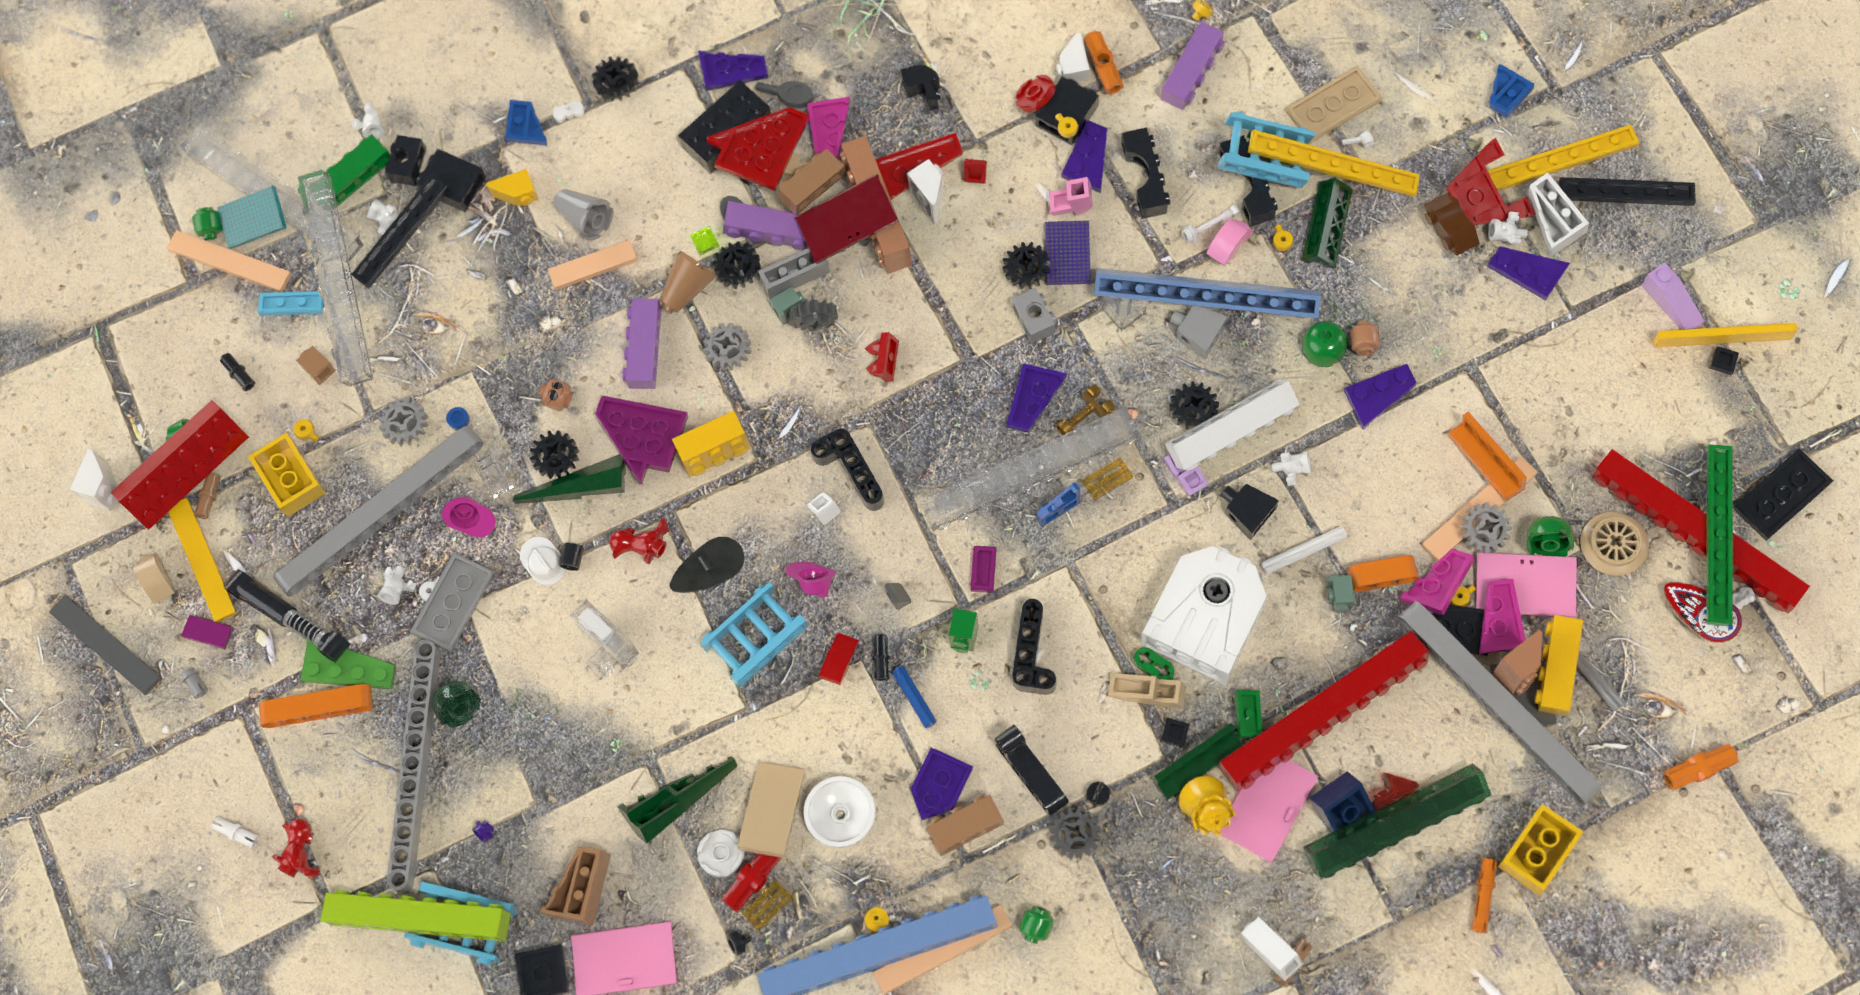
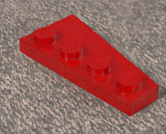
M955 132L875 160L892 200L909 189L908 172L928 159L933 165L937 164L941 169L962 156L963 151Z

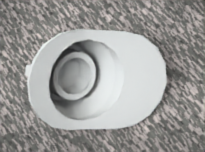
M533 537L522 545L520 560L535 581L543 585H552L564 576L566 569L559 566L561 554L547 538Z

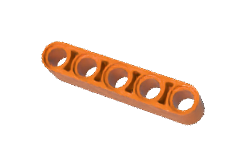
M368 684L271 699L259 703L260 725L263 728H275L367 712L373 709L371 685Z

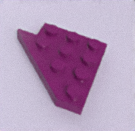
M602 395L595 413L596 419L639 484L643 483L647 469L669 473L677 452L672 439L683 434L688 413Z

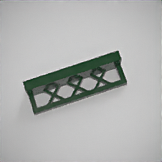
M1337 178L1319 182L1302 260L1307 264L1320 261L1329 268H1335L1337 265L1353 191L1351 187ZM1339 189L1344 192L1343 201L1340 199ZM1336 207H1337V210H1338V213H1339V219H1338V220L1336 219L1335 214H1334V211H1335V208H1336ZM1331 227L1335 233L1334 240H1332L1330 234ZM1327 247L1331 254L1330 259L1325 256Z
M1232 723L1154 776L1153 783L1166 801L1180 793L1188 782L1206 775L1219 766L1220 761L1244 746L1234 733L1236 728Z

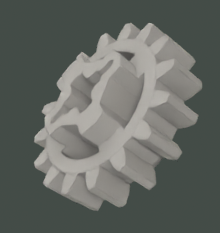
M721 323V329L714 326V333H707L709 340L703 341L705 346L703 351L707 355V361L712 362L714 368L720 365L722 371L726 369V366H729L731 371L736 364L742 367L740 361H748L746 354H751L752 352L749 347L752 344L751 340L747 339L749 337L747 331L742 332L741 326L734 329L733 323H730L729 327H725V324ZM735 336H736L737 338H739L742 343H739V341H736V340H735ZM713 350H715L716 353H719L720 357L716 356Z
M405 398L401 403L399 399H396L395 405L388 403L389 409H382L385 416L379 417V421L382 423L379 429L383 432L382 435L386 439L389 438L391 444L397 441L399 446H403L406 441L408 445H411L412 439L419 441L418 435H425V431L422 428L429 425L425 421L428 415L424 412L425 409L422 405L418 406L416 400L410 403L408 398Z
M1488 502L1484 503L1482 507L1479 503L1474 505V510L1472 508L1466 511L1468 516L1461 518L1465 524L1459 527V529L1465 530V534L1461 538H1468L1469 540L1466 545H1475V552L1482 548L1483 554L1488 553L1489 550L1495 552L1498 550V547H1504L1506 544L1503 540H1508L1511 537L1506 532L1512 530L1511 526L1506 525L1510 518L1503 517L1505 510L1498 512V505L1496 504L1489 508ZM1473 519H1474L1475 524H1474V527L1472 528V522H1473ZM1483 526H1493L1489 530L1479 531Z

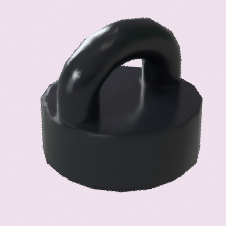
M1104 782L1090 784L1086 792L1087 800L1093 806L1105 805L1110 798L1108 786Z
M736 930L727 934L726 937L731 951L736 956L745 953V945L752 940L751 935H740Z

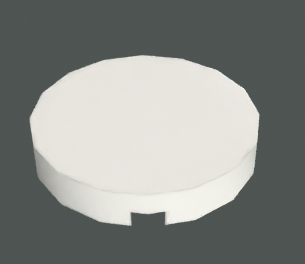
M725 829L706 834L700 841L697 849L698 861L702 869L709 875L718 878L728 877L736 873L742 866L745 858V851L738 850L737 848L739 837Z

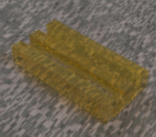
M1119 458L1082 480V483L1095 501L1131 480L1133 475L1123 460ZM1121 466V469L1091 486V482ZM1124 473L1126 474L1121 478L1115 480L1114 482L1110 483L1109 485L1105 486L1104 488L1100 489L1099 491L1095 492V490L1109 483L1110 481L1114 480Z
M775 880L742 915L760 932L793 899V896ZM778 888L779 891L751 917L750 915ZM784 894L786 897L758 924L756 920Z

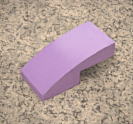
M1170 454L1163 458L1188 496L1208 485L1198 466L1186 471L1176 468Z

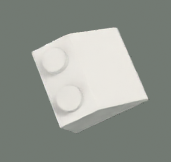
M928 159L908 172L907 176L910 194L933 223L936 224L939 221L944 195L943 173L937 164L933 165Z
M88 449L70 490L86 504L111 511L118 502L110 493L117 487V483L110 466L93 450Z

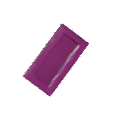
M974 546L971 592L994 593L997 547Z
M189 615L181 636L185 639L225 650L233 628Z

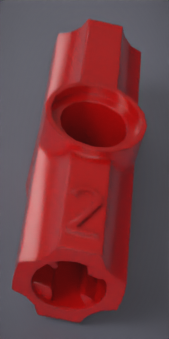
M758 853L751 863L748 862L740 870L736 877V882L721 900L738 913L750 897L762 889L768 880V875L782 857Z

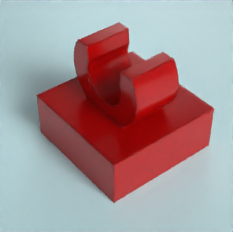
M965 159L964 182L985 184L987 161Z

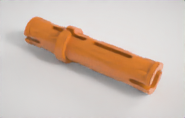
M1482 858L1479 879L1476 881L1478 889L1471 931L1487 934L1493 888H1496L1494 880L1498 861Z

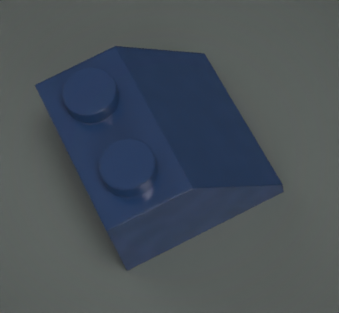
M1348 771L1309 797L1317 815L1340 845L1379 818L1363 784Z

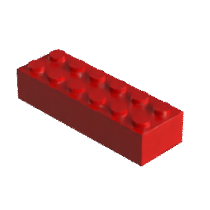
M211 400L110 493L149 530L243 444L249 436Z

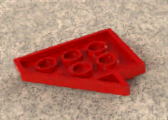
M788 107L707 137V144L722 149L715 162V168L776 191L810 119L809 114Z

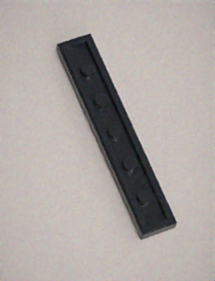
M432 173L351 275L370 289L451 187Z
M1560 177L1559 187L1571 201L1694 206L1696 203L1695 183L1572 177Z

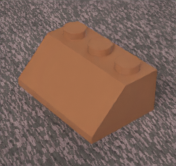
M1540 630L1536 631L1503 657L1492 674L1512 696L1514 694L1522 695L1530 688L1529 686L1538 676L1536 672L1541 666L1542 632Z

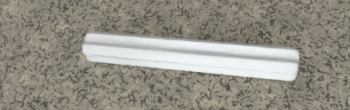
M1340 526L1263 561L1262 569L1266 574H1270L1346 539L1347 533Z

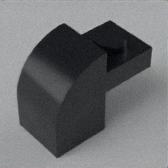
M914 65L900 69L907 97L924 93L930 111L938 109V100H941L938 90L940 89L938 74L932 68L925 65Z

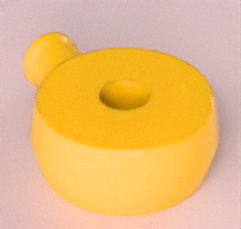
M1061 113L1057 114L1055 119L1059 122L1058 131L1060 135L1065 138H1071L1076 135L1078 131L1076 120L1071 117L1064 118Z
M1278 224L1275 226L1277 233L1273 237V245L1279 251H1287L1292 247L1294 239L1290 232L1283 230L1282 225Z
M302 419L295 423L293 431L297 438L301 440L311 439L313 442L318 441L319 436L315 434V428L311 421Z
M1471 584L1467 588L1460 586L1450 604L1466 606L1470 601V594L1476 591L1474 585Z

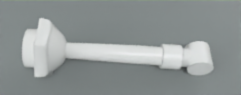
M1235 204L1229 210L1222 212L1221 215L1197 228L1185 225L1183 226L1182 236L1187 243H1197L1198 233L1223 220H1228L1232 216H1238L1241 210Z

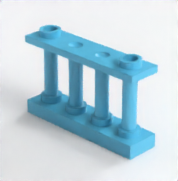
M1242 112L1230 113L1224 123L1225 125L1233 126L1229 153H1225L1219 160L1218 169L1297 188H1302L1309 181L1310 173L1303 171L1300 166L1284 167L1280 164V161L1274 159L1271 160V163L1263 162L1259 159V155L1251 154L1250 158L1242 157L1238 154L1242 129L1257 130L1308 144L1315 137V132L1309 131L1305 127L1296 128L1246 116Z
M770 582L758 587L751 599L716 630L705 634L702 638L703 641L700 643L706 653L713 648L733 669L731 678L739 688L808 628L806 620L800 614L796 618L791 617L771 596L775 591ZM763 602L785 623V628L779 633H774L754 612ZM746 617L768 639V643L762 648H757L737 627ZM729 632L750 653V659L744 664L739 663L719 642Z
M423 881L419 888V891L425 894V898L436 899L437 902H439L440 898L458 901L459 905H466L467 902L480 903L481 907H489V904H499L504 906V910L511 913V917L515 916L517 909L509 903ZM405 932L404 935L406 939L411 941L410 945L424 948V945L437 947L478 958V963L489 966L492 965V962L500 964L501 961L499 957L492 955L496 941L486 940L484 950L480 952L470 949L473 939L463 938L461 946L447 943L449 938L447 936H439L437 941L426 938L425 934L414 935Z

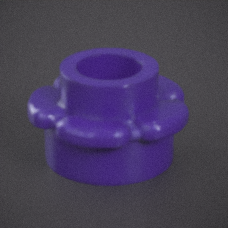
M487 821L482 823L476 822V826L472 831L481 841L486 843L494 837L492 833L494 828Z

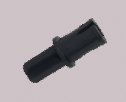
M230 353L221 356L220 362L228 370L231 379H235L244 391L251 390L255 386V381L246 373L245 367L240 365Z
M877 634L874 636V656L872 657L875 665L874 680L887 681L889 680L888 660L891 659L888 656V637L885 634Z

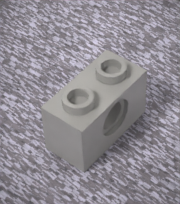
M1036 288L1011 298L1012 308L1031 344L1055 333L1057 320L1052 311L1048 312L1046 308L1047 301L1042 293H1038ZM1033 312H1038L1041 314L1038 317L1030 316V314Z

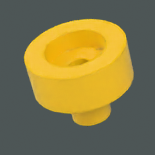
M1196 0L1192 5L1196 10L1192 17L1197 21L1202 16L1209 18L1214 12V9L1203 0Z
M872 908L865 916V923L871 932L877 933L878 929L889 926L890 919L884 909Z

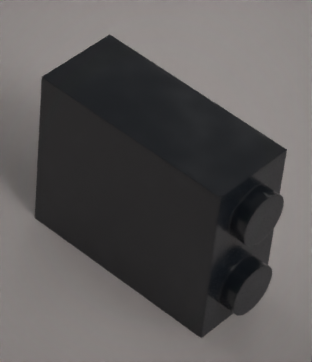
M1062 76L1055 85V92L1050 101L1036 113L1035 126L1073 145L1084 129L1087 120H1090L1098 108L1099 95L1090 88L1086 89L1080 86L1075 80ZM1061 113L1064 118L1071 117L1075 119L1078 124L1076 135L1071 138L1061 136L1058 131L1059 122L1055 119V116Z
M437 148L436 152L429 157L428 165L424 171L418 175L416 184L420 189L433 173L451 187L440 202L466 212L487 177L481 167Z

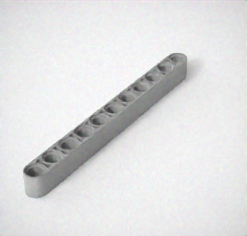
M464 426L281 568L274 575L276 583L289 597L300 592L476 454L483 447V441L470 426Z
M1414 601L1398 616L1400 623L1409 632L1412 631L1438 662L1576 801L1586 805L1602 790L1600 783L1423 605Z
M427 639L419 641L414 650L387 874L389 887L400 894L410 892L414 886L441 658L438 647ZM432 648L431 654L424 657L425 650ZM429 670L430 673L428 677L425 679H421V674L424 671ZM427 693L425 700L419 702L418 697L420 694ZM424 715V720L420 724H415L417 717ZM421 738L420 745L413 747L414 740ZM418 760V767L410 770L411 763ZM416 783L415 790L407 793L409 785ZM413 806L412 814L405 816V810ZM410 829V836L402 840V833ZM408 853L407 860L399 863L401 854ZM405 876L404 884L397 887V879Z

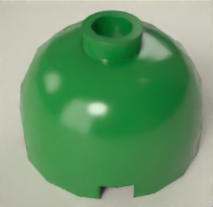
M1329 321L1313 324L1308 328L1303 337V354H1305L1311 364L1318 367H1331L1338 361L1340 362L1347 351V337L1344 330L1339 325Z
M1555 516L1541 517L1535 520L1527 531V550L1532 555L1536 553L1542 556L1566 557L1568 551L1571 549L1573 551L1574 549L1573 529L1562 518Z

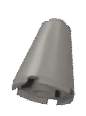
M562 189L554 197L555 208L583 238L591 241L599 239L602 230L607 231L610 227L614 211L608 201L568 189Z

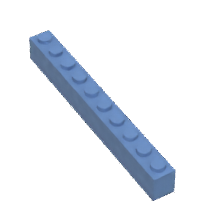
M1102 268L1097 269L1094 295L1310 318H1318L1321 300L1320 291Z
M976 895L968 899L969 902L961 905L959 903L946 906L944 911L938 913L936 910L923 914V918L915 921L913 918L906 919L900 922V926L894 928L886 926L878 929L877 934L871 936L863 934L855 937L853 942L847 944L845 942L836 943L831 946L832 949L824 952L822 950L813 951L808 954L809 957L801 960L799 958H792L785 962L786 965L766 967L762 970L763 973L757 974L763 995H804L880 969L886 965L998 928L988 896Z

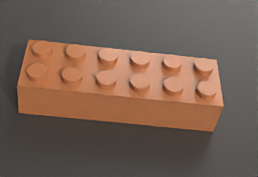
M866 135L842 143V152L839 155L842 164L845 166L844 174L849 179V187L851 188L878 174L895 212ZM899 221L870 236L872 247L877 252L879 265L881 268L885 267L887 274L912 266L910 248Z

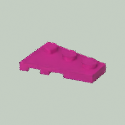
M850 96L807 103L815 154L822 153L827 149L839 160Z
M1455 549L1449 550L1432 566V570L1424 578L1420 577L1409 592L1405 591L1400 596L1401 602L1411 605L1414 601H1417L1428 611L1444 615L1474 562L1473 555Z
M1513 579L1490 581L1488 583L1479 654L1511 651L1525 641Z

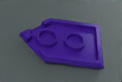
M932 747L930 748L911 787V792L922 821L954 809L974 768L973 766Z

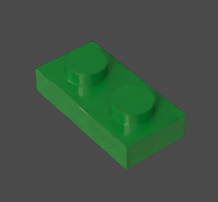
M1236 690L1234 697L1237 738L1254 739L1263 732L1260 690Z

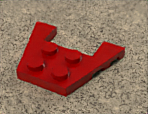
M1496 138L1490 140L1446 187L1448 194L1458 199L1464 214L1475 226L1488 224L1492 219L1507 221L1510 211L1519 212V218L1531 217L1536 214L1527 196L1507 207L1485 167L1487 164L1505 155Z

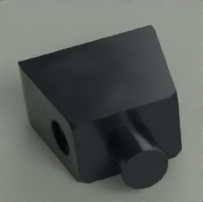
M1245 484L1239 492L1228 485L1220 495L1229 502L1226 507V516L1250 540L1274 513L1279 503V500L1249 484Z

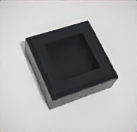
M1716 346L1709 369L1732 375L1739 352Z
M1167 718L1161 742L1184 748L1190 724Z

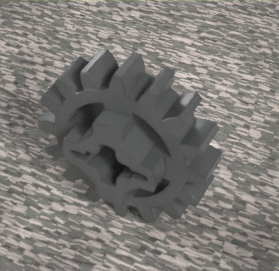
M810 300L806 304H798V308H792V311L789 312L791 326H795L796 329L801 327V330L808 328L810 331H817L822 327H828L829 323H835V320L838 319L837 306L833 305L832 302L827 303L826 301L820 303L818 300Z
M1068 808L1067 815L1062 811L1059 812L1060 820L1053 818V823L1056 827L1049 828V832L1055 834L1049 837L1050 842H1056L1053 846L1054 851L1061 849L1060 856L1063 857L1067 853L1071 861L1074 855H1077L1079 860H1082V854L1084 853L1090 857V848L1094 850L1098 848L1094 841L1101 840V836L1095 834L1101 831L1100 826H1094L1097 822L1096 817L1089 819L1090 812L1087 811L1083 815L1081 814V808H1078L1076 813H1073L1072 809ZM1071 819H1078L1077 822H1072V823H1068V822H1067L1068 820H1071ZM1086 825L1091 830V838L1085 833ZM1059 830L1066 837L1064 843L1059 838ZM1079 830L1080 837L1075 836L1074 839L1071 838L1070 831L1075 832ZM1077 845H1082V846H1083V847L1080 848V849H1072L1073 846H1077Z

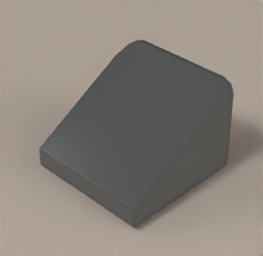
M885 584L886 594L896 610L912 602L902 584Z

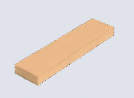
M627 240L549 268L548 272L556 291L632 264L638 260L631 241Z

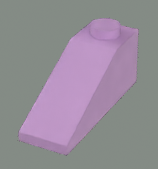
M1665 262L1647 274L1641 286L1681 330L1696 329L1704 323V319L1680 278Z

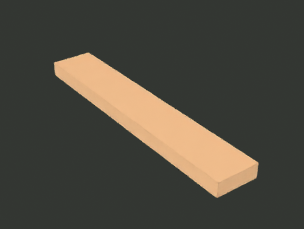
M178 230L175 231L167 246L169 252L278 292L284 291L292 276L290 271Z
M1522 456L1514 462L1527 476L1526 484L1537 475L1538 472ZM1489 484L1422 544V547L1438 562L1449 550L1454 549L1465 539L1461 538L1465 534V530H1461L1459 527L1465 524L1461 518L1468 516L1466 513L1468 509L1472 508L1474 510V505L1479 503L1482 507L1484 503L1488 502L1489 508L1496 504L1498 505V510L1506 501ZM1473 519V522H1472V528L1474 527V524H1475L1474 519Z
M1001 904L992 909L998 928L886 965L873 972L883 994L886 995L1011 928L1012 924Z

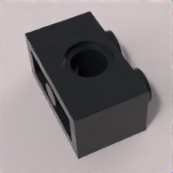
M397 135L395 142L391 145L390 161H387L385 166V173L391 183L410 186L417 185V177L420 174L427 150L422 139Z

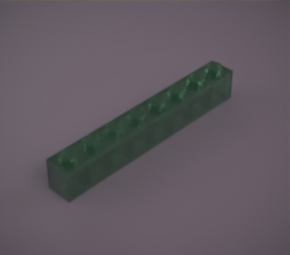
M1472 763L1303 846L1312 871L1321 880L1330 878L1336 872L1344 868L1353 867L1358 861L1366 857H1373L1379 851L1395 846L1401 840L1409 836H1415L1421 830L1437 825L1451 815L1460 814L1464 809L1482 803L1492 794L1483 771Z

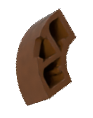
M1445 193L1424 204L1427 212L1425 213L1426 221L1429 225H1433L1446 251L1451 250L1458 256L1480 244L1475 225L1464 214L1458 199Z

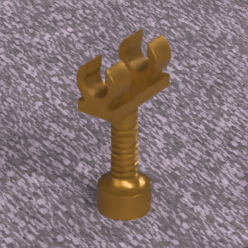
M1096 384L1082 393V399L1086 402L1087 406L1068 421L1062 419L1056 424L1057 430L1064 438L1070 437L1074 433L1073 428L1092 412H1095L1101 420H1104L1106 416L1116 409V405L1111 400L1104 403L1102 407L1098 405L1094 399L1100 395L1101 389Z

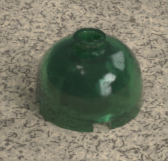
M451 681L436 691L433 697L432 708L442 725L447 724L449 727L454 728L467 723L473 718L470 714L475 709L479 710L481 699L475 689L466 682Z

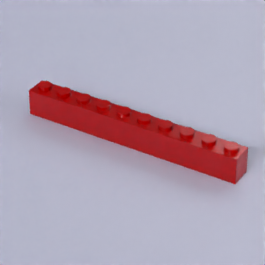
M1611 449L1591 476L1595 479V482L1601 487H1607L1613 491L1618 499L1633 505L1638 513L1646 514L1653 519V522L1658 527L1666 528L1673 533V536L1678 541L1689 544L1697 554L1707 557V514ZM1733 533V578L1737 582L1752 588L1757 596L1772 602V605L1777 610L1789 614L1810 588V585Z
M1412 631L1408 632L1220 761L1222 773L1237 792L1243 788L1244 790L1250 788L1257 778L1262 775H1269L1279 763L1288 762L1295 752L1308 748L1318 736L1327 735L1337 723L1346 722L1353 712L1366 708L1376 696L1381 697L1385 695L1392 685L1404 682L1414 670L1419 671L1423 669L1428 663L1429 651Z

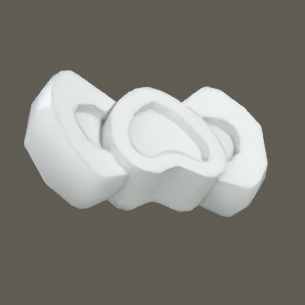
M579 101L569 103L568 105H561L560 107L556 106L553 110V117L558 123H562L565 119H572L574 116L581 118L584 115L585 107Z
M1742 587L1739 592L1733 593V604L1739 610L1743 608L1742 606L1755 601V594L1751 588Z

